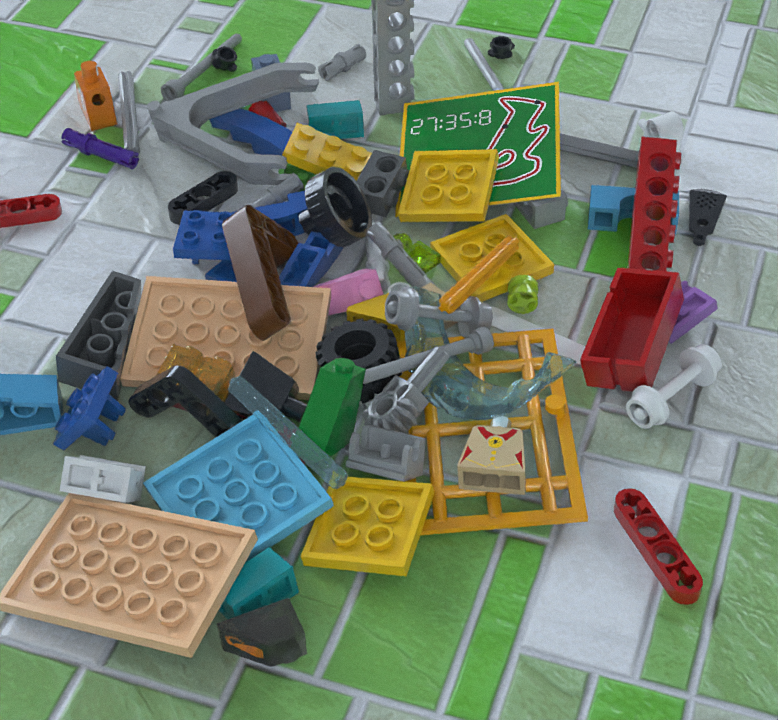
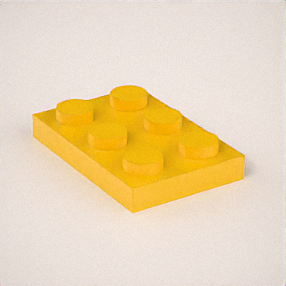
M296 123L282 156L287 158L288 164L316 175L330 167H339L348 172L357 181L372 152L367 151L361 146H354L344 142L336 136H330L317 131L309 125Z

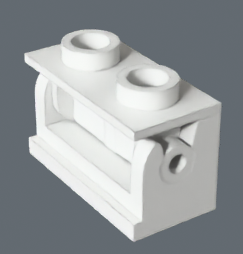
M80 455L79 458L65 456L60 491L123 503L140 501L146 466Z

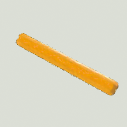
M510 235L506 236L439 299V310L452 314L519 249L517 245L519 239L517 237L513 239Z

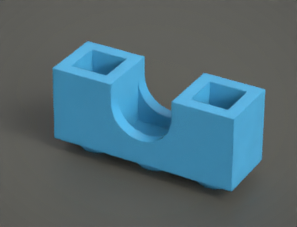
M591 185L588 230L617 232L620 220L632 218L635 188ZM679 191L677 194H673L672 200H678L676 218H671L670 225H676L675 236L679 219Z

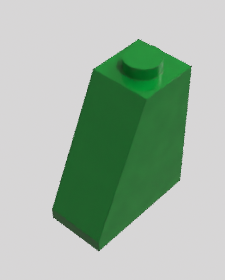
M336 358L320 368L292 445V450L296 455L322 464L350 443L351 435L355 429L366 369L356 366L353 361L346 358Z

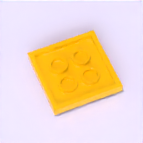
M497 149L414 151L398 211L400 222L485 221L499 160Z
M507 214L430 242V252L458 282L506 236L510 235L513 239L515 237L519 239L517 244L519 249L471 295L479 298L481 302L508 292V283L515 276L529 275L538 280L554 273L555 264Z
M332 476L326 492L332 498L334 507L315 518L300 556L303 566L407 577L434 496L432 484Z

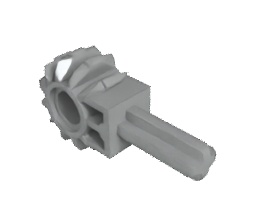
M436 346L407 381L395 375L381 393H374L375 397L373 400L365 403L368 409L362 414L365 419L364 425H372L409 434L408 430L418 425L416 418L429 403L421 392L448 361L449 355L442 348Z

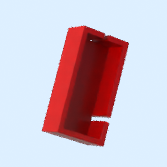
M617 268L609 287L610 292H607L580 362L587 386L615 389L617 385H620L621 390L633 392L641 385L653 386L682 307L684 296L679 272Z

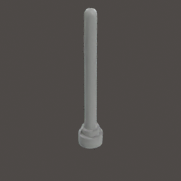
M234 34L218 48L226 46L233 49L242 41L241 35ZM212 53L180 79H171L162 85L161 94L166 101L182 97L185 87L212 66L214 60Z
M467 38L464 41V45L492 90H503L504 87L474 40Z
M483 326L471 330L465 336V339L440 346V348L449 357L468 351L480 355L491 351L494 341L489 329ZM433 349L366 369L363 384L417 368Z

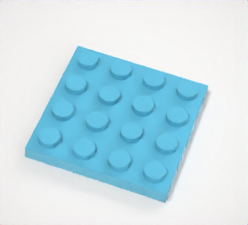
M261 410L143 482L147 492L161 511L255 530L258 540L246 562L334 507L332 498Z

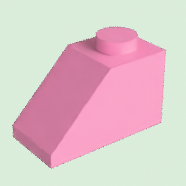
M361 269L314 286L318 288H331L328 316L346 312L347 308L351 305L384 295L376 269Z

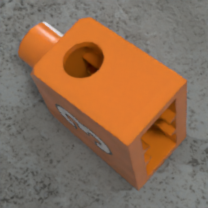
M95 61L83 62L80 65L81 70L74 73L79 105L91 131L117 125L110 87L101 68L97 67ZM100 101V105L93 104L94 102Z

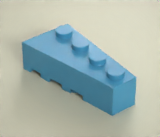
M0 374V435L56 426L58 420L63 415V399L57 375Z

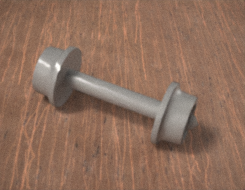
M406 287L402 291H391L385 302V318L387 322L395 324L399 329L405 331L410 330L415 325L418 317L458 322L459 332L465 337L471 330L484 326L490 330L493 320L491 306L481 302L479 298L470 296L461 304L460 309H456L452 314H448L446 311L441 312L438 306L419 304L418 293L411 287Z

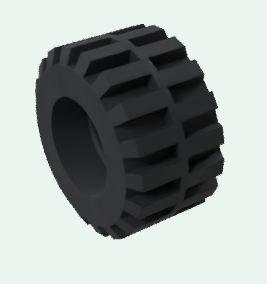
M356 319L355 322L347 321L343 322L341 326L336 325L331 328L330 333H325L322 336V341L318 342L317 351L315 352L319 370L336 358L349 359L356 366L364 369L400 359L393 331L388 329L387 325L383 323L377 324L376 320L371 319L368 321ZM395 375L363 384L360 398L362 404L375 397L374 393H381Z

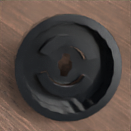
M330 167L307 181L304 193L308 210L299 214V223L302 225L305 233L310 235L311 231L320 232L325 239L338 247L349 246L367 236L366 233L372 226L371 209L363 190L348 172L339 167Z

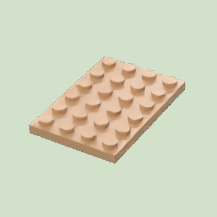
M146 276L120 377L121 384L125 387H138L172 366L178 365L190 370L213 393L229 394L252 351H254L297 382L299 392L296 399L309 400L319 373L315 352L317 351L318 342L322 341V336L326 332L331 302V288L281 285L291 317V323L267 340L262 341L253 334L248 325L237 282Z
M68 493L1 591L0 611L192 658L258 538L253 529Z

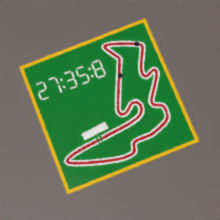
M559 82L404 103L400 156L406 157L407 170H410L414 151L497 149L499 160L488 206L561 197ZM404 186L402 187L399 193V199L395 208V217H398V211L405 189Z

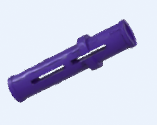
M66 128L62 133L61 139H64L61 141L62 144L80 150L82 154L88 156L92 154L129 169H134L139 162V158H136L139 156L137 152L102 141L94 134H83L71 128Z

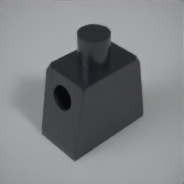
M252 351L224 402L236 414L250 417L261 410L275 429L281 426L285 416L301 423L307 406L306 403L296 399L299 392L297 382L254 351Z

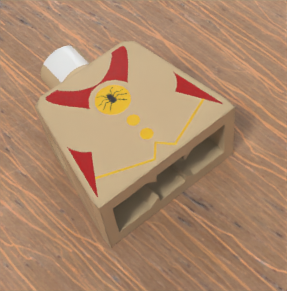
M496 416L492 418L490 426L477 425L472 428L457 465L459 489L525 495L526 476L523 431L519 428H511V421L507 417Z

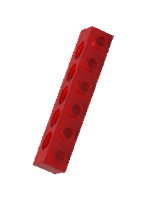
M641 136L627 267L629 269L666 271L667 268H672L674 250H668L669 243H674L676 225H670L671 218H676L678 200H672L673 194L678 193L680 176H674V172L680 169L682 154L681 152H676L677 140Z

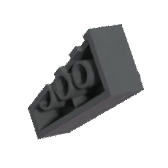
M116 271L110 273L56 355L58 382L82 389L91 374L98 375L108 366L118 373L109 393L118 401L122 386L120 377L142 295L141 279Z

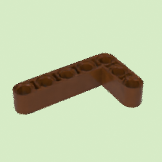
M245 205L224 220L222 228L248 325L258 339L265 341L291 323V317L276 268L289 260L299 242L290 231L251 205Z

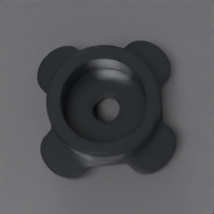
M495 37L490 42L491 49L488 50V55L497 59L510 58L513 56L511 51L515 48V45L508 37Z
M223 46L213 50V67L229 70L230 72L237 70V65L235 64L237 54L232 48Z

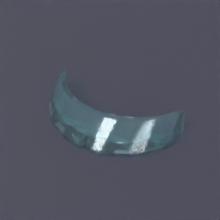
M417 286L412 287L418 293L419 304L440 306L439 299L441 294ZM418 317L415 325L410 330L405 331L407 349L405 357L434 349L436 346L440 347L450 344L443 320ZM548 352L538 374L533 379H519L514 381L510 387H501L476 377L455 355L449 357L448 361L421 393L436 408L444 409L449 415L468 420L494 419L509 414L529 402L569 371L576 363V360ZM417 368L408 371L414 373Z

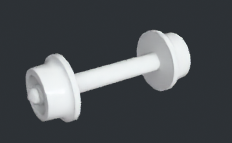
M705 344L683 350L679 357L681 373L658 391L652 387L641 385L632 392V398L626 404V410L630 419L644 429H649L654 425H663L669 419L670 412L666 403L669 398L690 381L705 387L710 386L716 380L717 373L722 367L721 358L718 353Z

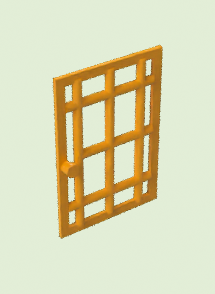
M553 328L493 333V347L517 345L519 359L483 362L482 354L477 355L469 352L470 363L443 365L422 391V394L429 401L428 405L424 408L425 425H416L408 430L410 435L427 439L430 484H432L434 489L432 499L434 519L425 520L421 535L588 522ZM465 337L399 341L397 346L400 359L405 358L406 354L421 353L434 349L436 346L440 347L463 340ZM542 343L545 357L532 358L530 344ZM417 368L404 371L399 377L407 381ZM536 370H547L551 395L545 400V409L548 413L555 415L565 475L552 476L535 377ZM522 372L528 416L510 417L508 419L511 421V428H519L520 430L531 429L538 478L526 479V493L540 491L543 510L502 513L500 495L508 493L459 489L458 484L444 485L440 437L468 435L471 433L472 428L477 425L490 426L492 419H490L484 375ZM471 376L477 420L438 423L434 379ZM416 478L410 479L406 482H416ZM568 489L571 507L557 508L554 490ZM486 496L488 514L460 517L447 516L446 499Z

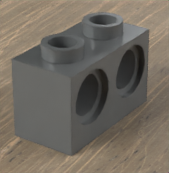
M374 150L356 182L363 190L372 214L387 217L390 209L396 206L402 187H405L409 174L406 157Z

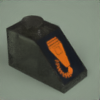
M289 598L217 623L222 650L254 662L274 667L282 663H292L299 657L307 654L305 632Z

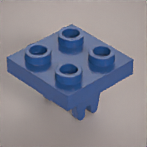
M183 211L173 246L174 258L192 259L193 264H199V259L231 261L222 222L234 213L226 211Z
M107 366L98 375L91 374L83 385L82 390L76 388L66 402L69 410L60 417L55 426V430L58 433L53 445L64 451L81 435L103 446H106L109 440L114 439L116 433L98 418L102 415L112 421H117L119 415L123 416L126 408L109 394L118 375L116 371Z

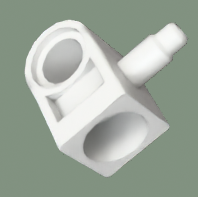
M670 111L647 121L645 119L638 121V125L644 131V137L677 140L676 152H680L684 127L677 113Z

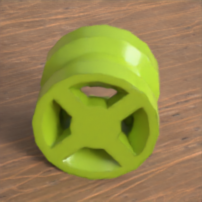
M529 275L513 277L508 283V307L518 314H527L534 311L538 306V282Z

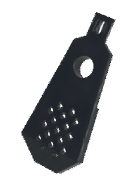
M708 189L689 190V231L694 233L693 243L696 246L704 245L706 236L713 234L727 195Z

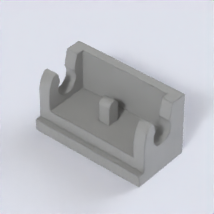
M365 425L362 428L361 443L359 445L360 434L352 433L346 467L403 482L423 475L426 438Z

